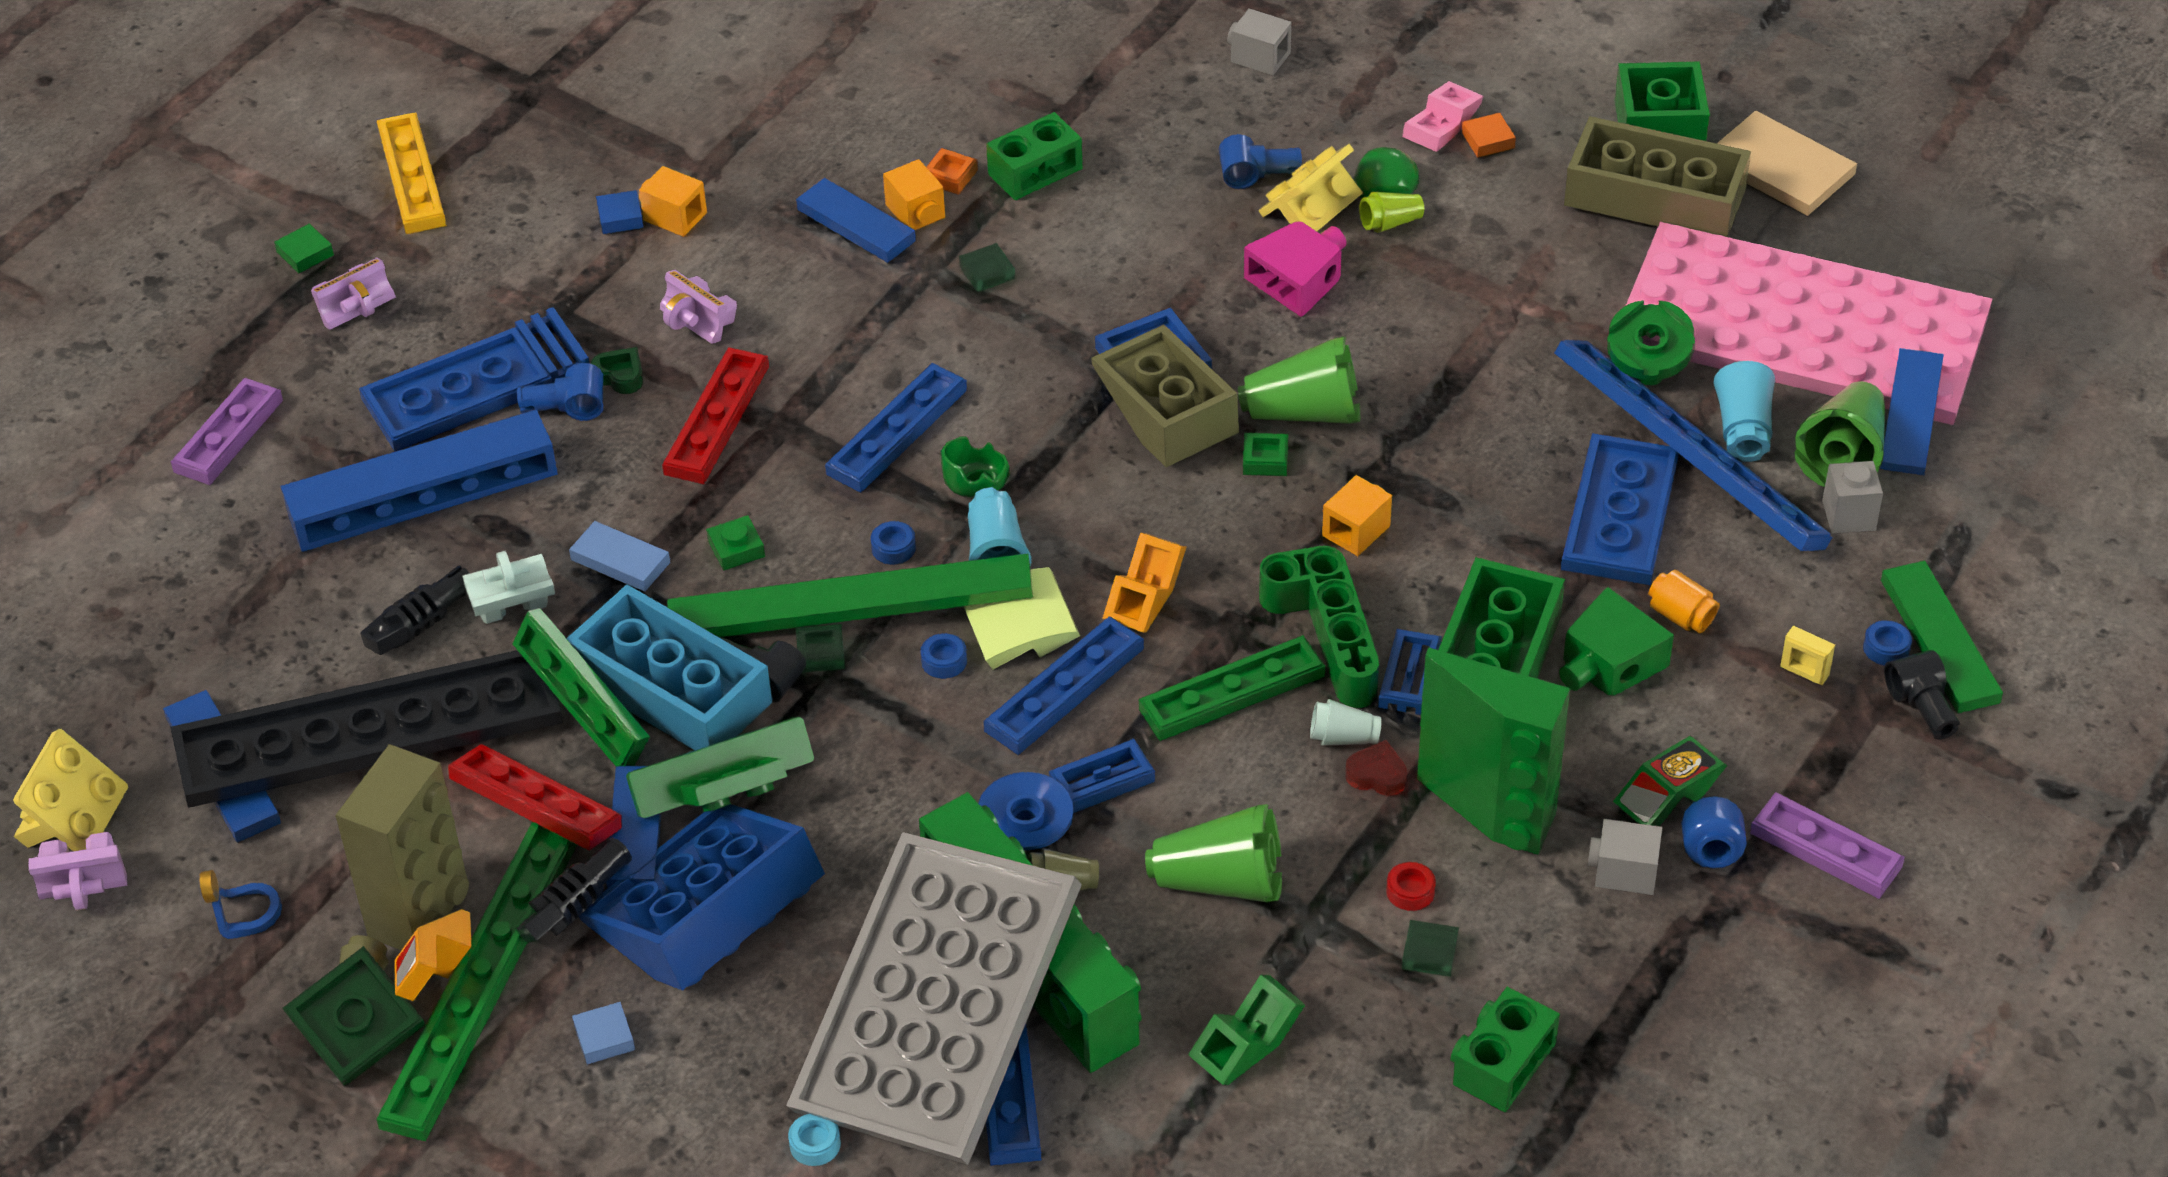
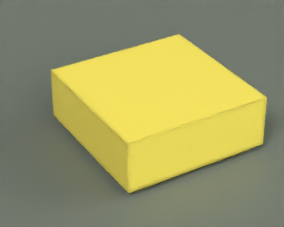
M1792 626L1785 637L1780 667L1823 685L1830 675L1835 644Z

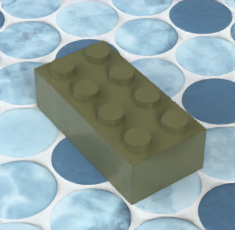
M1589 116L1567 168L1564 206L1659 226L1660 222L1728 237L1746 190L1751 151Z
M389 744L336 813L335 817L367 936L402 950L418 927L448 915L455 905H460L463 902L469 889V880L467 879L462 850L458 841L455 820L451 811L448 789L445 785L441 763Z

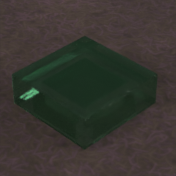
M997 243L959 256V267L977 292L1015 279V268Z
M842 624L796 628L797 649L806 660V668L802 673L845 669Z
M1410 920L1402 959V969L1451 977L1459 927Z

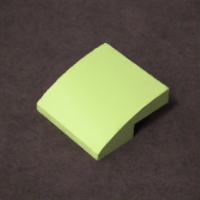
M1049 567L1031 569L1033 598L964 606L984 658L992 670L1031 649H1034L1041 658L1080 637L1055 576Z

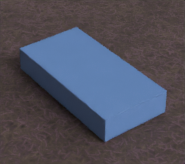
M594 521L569 549L572 561L645 592L670 564L668 551L597 521Z

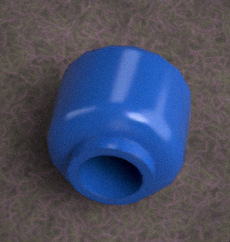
M1717 796L1705 797L1693 802L1685 810L1681 821L1685 852L1693 862L1701 867L1711 869L1724 868L1735 863L1743 855L1747 845L1744 816L1735 803L1727 798Z

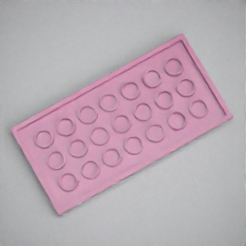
M1660 222L1626 305L1644 300V305H1659L1660 300L1670 302L1681 308L1690 317L1694 327L1695 349L1690 362L1718 369L1739 361L1759 362L1768 366L1774 372L1776 383L1830 396L1837 395L1851 383L1858 381L1868 382L1875 385L1883 393L1885 409L1888 410L1890 408L1899 349L1904 348L1944 354L1933 420L1954 425L1990 313L1992 298ZM1646 335L1642 337L1643 344L1655 346L1659 344L1660 337L1657 335L1653 338H1649Z

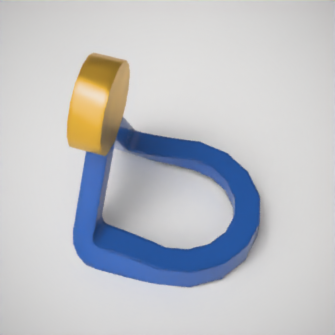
M213 870L200 873V888L203 899L206 903L212 902L218 929L223 937L234 939L263 932L271 927L279 918L282 903L280 896L272 886L264 883H250L232 889H224L219 887ZM250 894H262L270 899L269 909L259 919L251 922H226L221 899Z

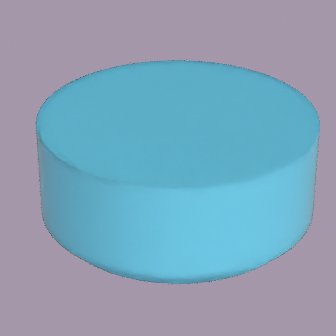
M806 1114L795 1120L789 1129L788 1139L791 1154L798 1162L804 1165L820 1166L834 1159L840 1150L839 1127L834 1122L812 1114Z

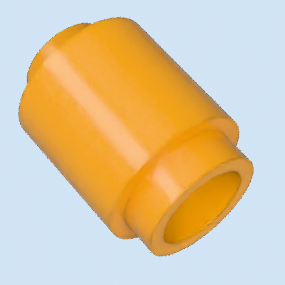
M1676 569L1668 574L1664 572L1659 574L1648 592V595L1652 597L1650 602L1652 609L1684 630L1690 631L1693 629L1699 634L1709 627L1720 607V603L1713 599L1711 591Z

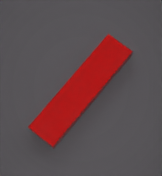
M730 347L727 348L662 464L663 475L705 484L769 368L768 356Z
M483 744L478 745L448 765L449 779L589 851L622 828V814Z

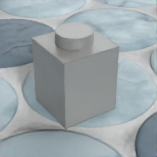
M1248 8L1242 18L1231 25L1228 32L1227 42L1231 45V62L1274 76L1291 53L1292 22Z
M1874 461L1829 464L1822 502L1831 534L1876 531L1883 491Z
M1604 819L1601 838L1591 837L1588 866L1597 867L1595 887L1653 895L1662 827Z

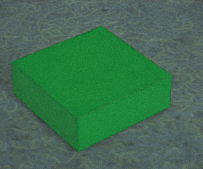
M310 223L274 242L276 252L298 274L334 255L332 244Z
M1244 433L1243 475L1287 476L1288 434Z

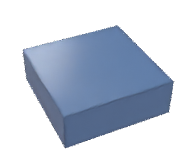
M621 1002L572 1016L586 1064L635 1050L633 1037Z

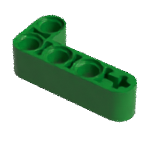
M1317 546L1274 553L1264 558L1260 564L1259 602L1261 606L1268 612L1275 614L1309 610L1339 701L1353 708H1363L1372 704L1378 694L1379 658L1342 552L1330 546Z

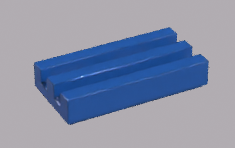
M552 307L546 310L547 316L541 318L536 313L530 316V323L525 324L523 319L515 322V327L519 329L551 376L552 383H555L556 378L565 377L567 369L572 365L578 363L590 364L587 354L557 311ZM550 327L554 330V332L556 333V335L558 336V338L563 343V345L565 346V348L567 349V351L576 363L573 364L572 361L569 359L563 348L560 346L554 335L549 330ZM533 334H540L549 350L563 368L556 369Z
M1401 629L1396 630L1379 695L1378 708L1388 709L1390 703L1397 705V711L1406 712L1407 707L1415 708V714L1421 715L1424 672L1418 695L1411 694L1423 645L1439 650L1442 636ZM1405 642L1413 643L1401 691H1392Z
M1135 739L1050 770L1049 777L1057 780L1067 789L1072 798L1073 813L1155 782V770ZM1134 758V760L1128 761V762H1126V763H1123V764H1121V765H1118V766H1115V767L1111 768V766H1113V765H1115V764H1118V763H1121V762L1126 761V760H1128V759ZM1093 773L1092 776H1089V777H1087V778L1081 779V780L1076 781V782H1074V783L1068 784V782H1071V781H1073V780L1079 779V778H1081V777H1084V776H1087V775Z

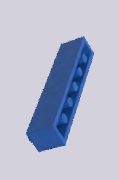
M536 409L281 486L289 520L300 549L304 552L558 475L552 442Z

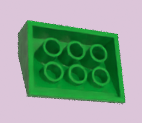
M1428 648L1425 655L1417 780L1493 842L1506 845L1514 850H1523L1539 855L1557 812L1570 688Z

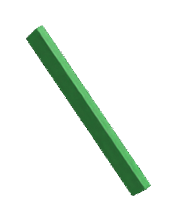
M1027 553L667 599V608L715 636L725 637L1033 598L1030 560Z
M534 822L531 823L471 937V948L455 968L376 1119L379 1130L426 1142L527 944L516 931V928L534 912L529 902L564 872L577 844Z

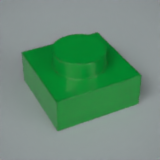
M748 515L706 529L708 542L723 571L765 557L764 544Z

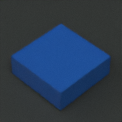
M637 190L596 196L603 234L644 228Z

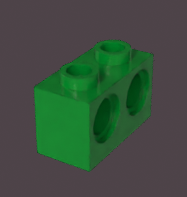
M1055 112L986 143L988 175L1014 200H1018L1083 169L1082 138Z
M1507 986L1495 1002L1489 1000L1484 1005L1476 1022L1477 1027L1470 1036L1462 1035L1454 1046L1450 1061L1454 1063L1453 1085L1506 1113L1555 1046L1560 1013Z

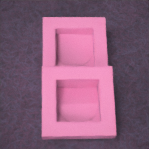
M1448 81L1428 95L1425 110L1405 122L1402 137L1435 152L1439 151L1461 131L1462 122L1471 119L1481 105L1483 95Z

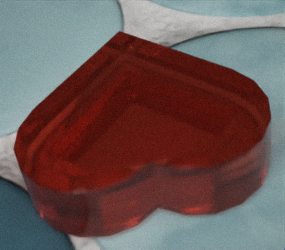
M1384 740L1349 756L1346 761L1345 778L1347 783L1356 789L1368 790L1373 788L1379 794L1392 796L1399 794L1406 787L1407 768L1388 741Z

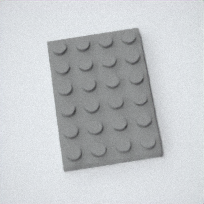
M902 832L786 1106L793 1112L801 1115L812 1114L847 1129L969 1165L1082 886L1075 876Z

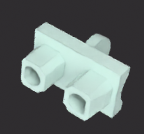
M506 551L496 553L498 566L463 576L464 585L475 616L480 615L486 624L502 620L506 615L505 608L522 604L523 608L529 611L545 608L548 603V596L555 594L554 585L548 574L542 554L510 562Z

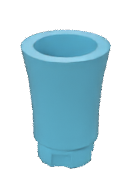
M1734 362L1721 368L1716 373L1713 382L1720 404L1723 438L1726 442L1728 453L1742 462H1753L1760 460L1765 453L1770 452V440L1773 434L1772 398L1775 374L1768 366L1759 362Z
M993 487L977 491L974 499L968 505V524L970 530L969 561L1028 553L1031 566V555L1023 540L1016 508L1012 504L1009 494L1006 491H998Z

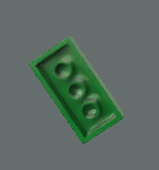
M1475 557L1439 651L1538 679L1561 618L1565 579Z

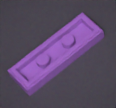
M244 378L171 461L173 472L211 485L283 401L281 390Z
M1777 792L1774 793L1751 825L1750 834L1878 899L1881 898L1903 867L1904 856Z

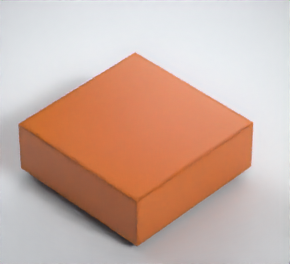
M1501 113L1462 122V134L1477 158L1515 148L1516 137Z
M941 148L926 168L943 186V190L959 195L978 171V160Z

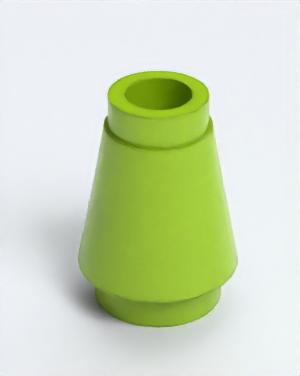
M1371 192L1369 197H1363L1360 201V219L1366 230H1374L1376 233H1380L1415 219H1421L1424 215V202L1419 194Z

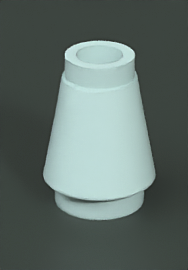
M1328 699L1327 703H1315L1311 720L1310 739L1320 740L1322 746L1368 743L1377 745L1381 731L1380 716H1374Z

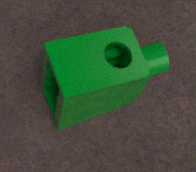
M1607 587L1568 629L1563 660L1566 664L1559 670L1560 678L1565 686L1573 691H1577L1588 682H1591L1605 694L1615 696L1670 666L1674 634Z

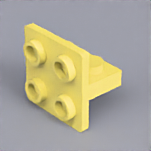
M1347 144L1338 151L1333 146H1330L1313 160L1310 159L1292 173L1290 179L1281 182L1265 195L1269 202L1258 210L1262 217L1279 208L1290 224L1303 222L1315 231L1321 229L1363 194L1340 162L1354 151L1352 146Z
M58 729L50 735L13 799L14 803L22 809L20 818L23 819L13 837L27 848L56 837L60 841L66 842L72 851L85 850L86 839L91 834L104 832L126 793L128 784L64 730Z

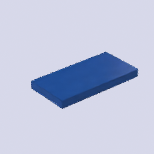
M514 327L359 388L363 403L395 452L518 403V386L552 383V378L519 329Z
M1592 433L1562 556L1561 570L1651 585L1679 458L1677 451L1670 446Z

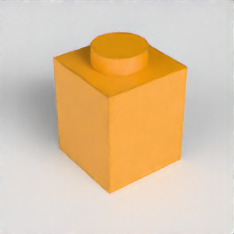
M919 159L883 173L885 205L900 222L917 230L945 218L943 186Z
M662 166L650 179H647L639 189L643 221L684 237L707 214L704 183L665 166Z
M1355 475L1323 505L1322 536L1358 557L1390 527L1392 495L1380 486Z

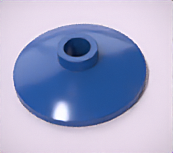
M1019 772L999 778L985 789L978 802L980 806L986 805L990 808L997 819L999 828L1008 838L1011 836L1015 837L1022 845L1024 851L1040 849L1056 842L1067 832L1073 820V801L1067 789L1057 780L1040 773Z

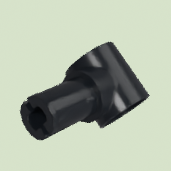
M721 638L768 666L773 703L780 702L806 668V660L802 653L787 642L776 641L769 649L760 646L751 649L726 638Z
M1928 650L1886 662L1884 678L1893 699L1897 702L1908 700L1913 709H1918L1935 739L1941 740L1955 734L1959 729L1958 725H1960V722L1943 696L1946 686V672L1939 655L1934 650Z

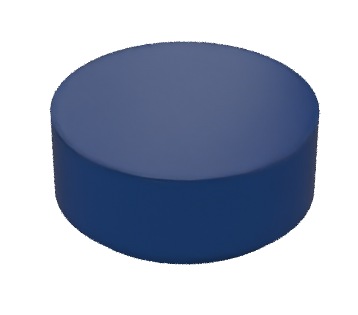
M899 521L885 522L877 526L871 533L872 554L882 563L890 565L904 563L916 551L915 532L906 523Z
M1878 621L1870 625L1866 630L1863 650L1870 660L1885 666L1886 662L1909 656L1912 636L1906 627L1897 622Z
M947 633L929 637L921 646V664L924 671L930 676L940 679L952 678L960 674L967 665V649L964 641L958 636Z

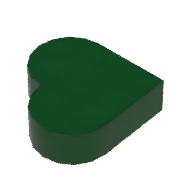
M637 347L604 352L595 356L591 361V364L601 369L604 386H611L614 391L620 394H631L641 389L643 373Z

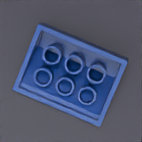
M729 804L725 807L702 813L659 847L656 855L629 877L615 882L602 892V896L584 911L579 918L654 980L683 991L686 987L699 982L703 978L704 973L723 957L733 954L739 948L740 943L758 928L771 923L776 914L791 901L805 895L810 890L811 885L820 879L825 872L803 827ZM656 858L655 881H644L634 884L629 880Z

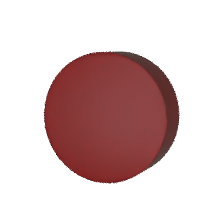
M1417 862L1398 864L1390 870L1387 876V897L1394 906L1402 910H1421L1427 907L1434 899L1436 879L1433 872L1423 864Z

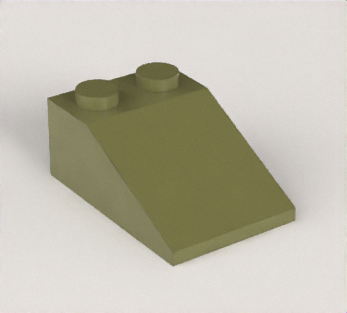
M1164 324L1091 358L1092 366L1141 444L1165 467L1171 466L1239 433L1237 392Z

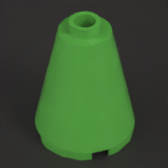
M1345 336L1335 337L1245 376V385L1238 386V397L1242 412L1249 411L1252 419L1347 424L1360 422V403L1353 404L1352 399L1355 396V391H1358L1349 345H1345Z
M1858 381L1851 383L1802 422L1796 433V450L1794 453L1796 462L1807 477L1818 485L1825 487L1829 464L1874 461L1878 473L1884 456L1885 398L1880 389L1868 382Z
M1268 804L1256 805L1155 839L1153 849H1147L1145 853L1148 877L1155 878L1158 886L1161 888L1261 902L1278 901L1282 889V872H1273L1276 871V857H1281V845L1273 810L1268 809Z

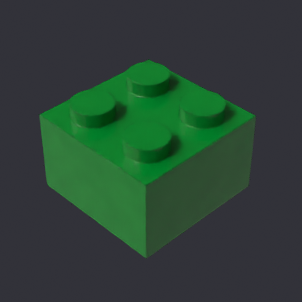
M1700 61L1618 63L1614 101L1619 123L1703 141L1707 140L1710 113Z

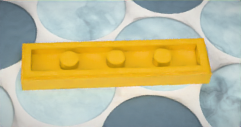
M417 113L377 120L405 233L411 234L447 226Z

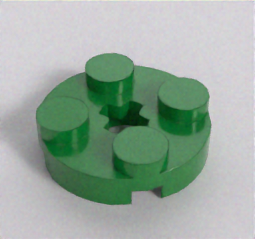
M1644 300L1636 301L1620 309L1611 320L1607 339V351L1612 362L1623 373L1639 379L1645 385H1657L1663 379L1678 374L1692 359L1695 349L1693 323L1681 308L1670 302L1659 300V305H1644ZM1646 335L1649 338H1653L1657 335L1660 337L1659 344L1655 346L1643 344L1642 337Z

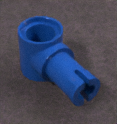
M1231 135L1225 138L1218 148L1224 182L1227 186L1234 189L1248 188L1254 185L1258 178H1264L1265 174H1292L1302 165L1300 148L1265 149L1264 145H1254L1252 139L1246 135Z
M578 363L567 369L565 377L556 378L555 383L518 386L517 400L520 412L523 414L536 409L537 411L559 409L560 412H566L567 415L576 420L588 421L595 419L603 411V373L601 369L593 364Z

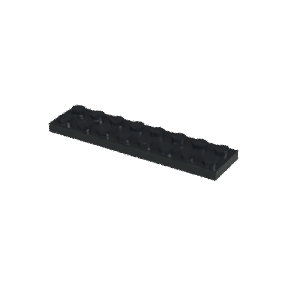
M518 650L176 725L170 728L187 806L190 808L372 767L389 744L418 755H425L562 724L563 721L556 695Z

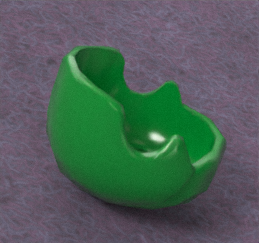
M1379 147L1368 151L1363 156L1357 166L1353 180L1363 192L1360 195L1361 199L1369 197L1371 192L1412 194L1419 184V169L1407 153L1397 148Z
M961 436L946 442L941 450V467L944 482L953 493L962 497L974 498L977 491L989 487L1000 491L1010 476V467L1006 456L994 450L990 442L983 448H975L970 444L968 437Z

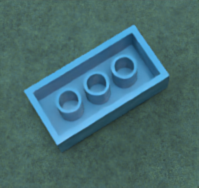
M628 584L566 638L628 711L693 750L738 736L772 703L767 665Z

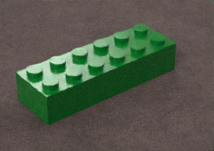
M968 792L919 818L920 837L1032 865L1026 858L1025 851L1020 842L1013 836L1008 838L999 828L997 819L990 808L986 805L980 806ZM1074 904L1033 1007L1091 1074L1140 1045L1139 1022H1141L1142 1017L1139 1010V992L1141 991V985L1134 971L1127 965L1122 967L1112 956L1111 949L1105 938L1098 932L1093 934L1083 923L1081 914Z

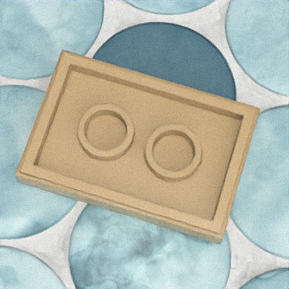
M1754 111L1717 143L1751 151L1747 184L1807 216L1856 174V162L1758 111Z

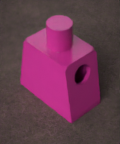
M1294 222L1244 247V278L1302 317L1339 281L1341 276V250L1346 247V238L1342 231L1334 226L1329 227L1320 234L1303 222Z

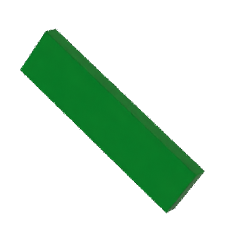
M1926 561L1883 570L1881 582L1921 652L1934 650L1941 658L1946 672L1945 693L1957 714L2000 704L2003 691Z
M538 608L528 611L512 643L513 646L615 766H635L650 736L542 609Z
M1302 635L1139 698V711L1158 740L1162 741L1325 677V665L1305 636Z

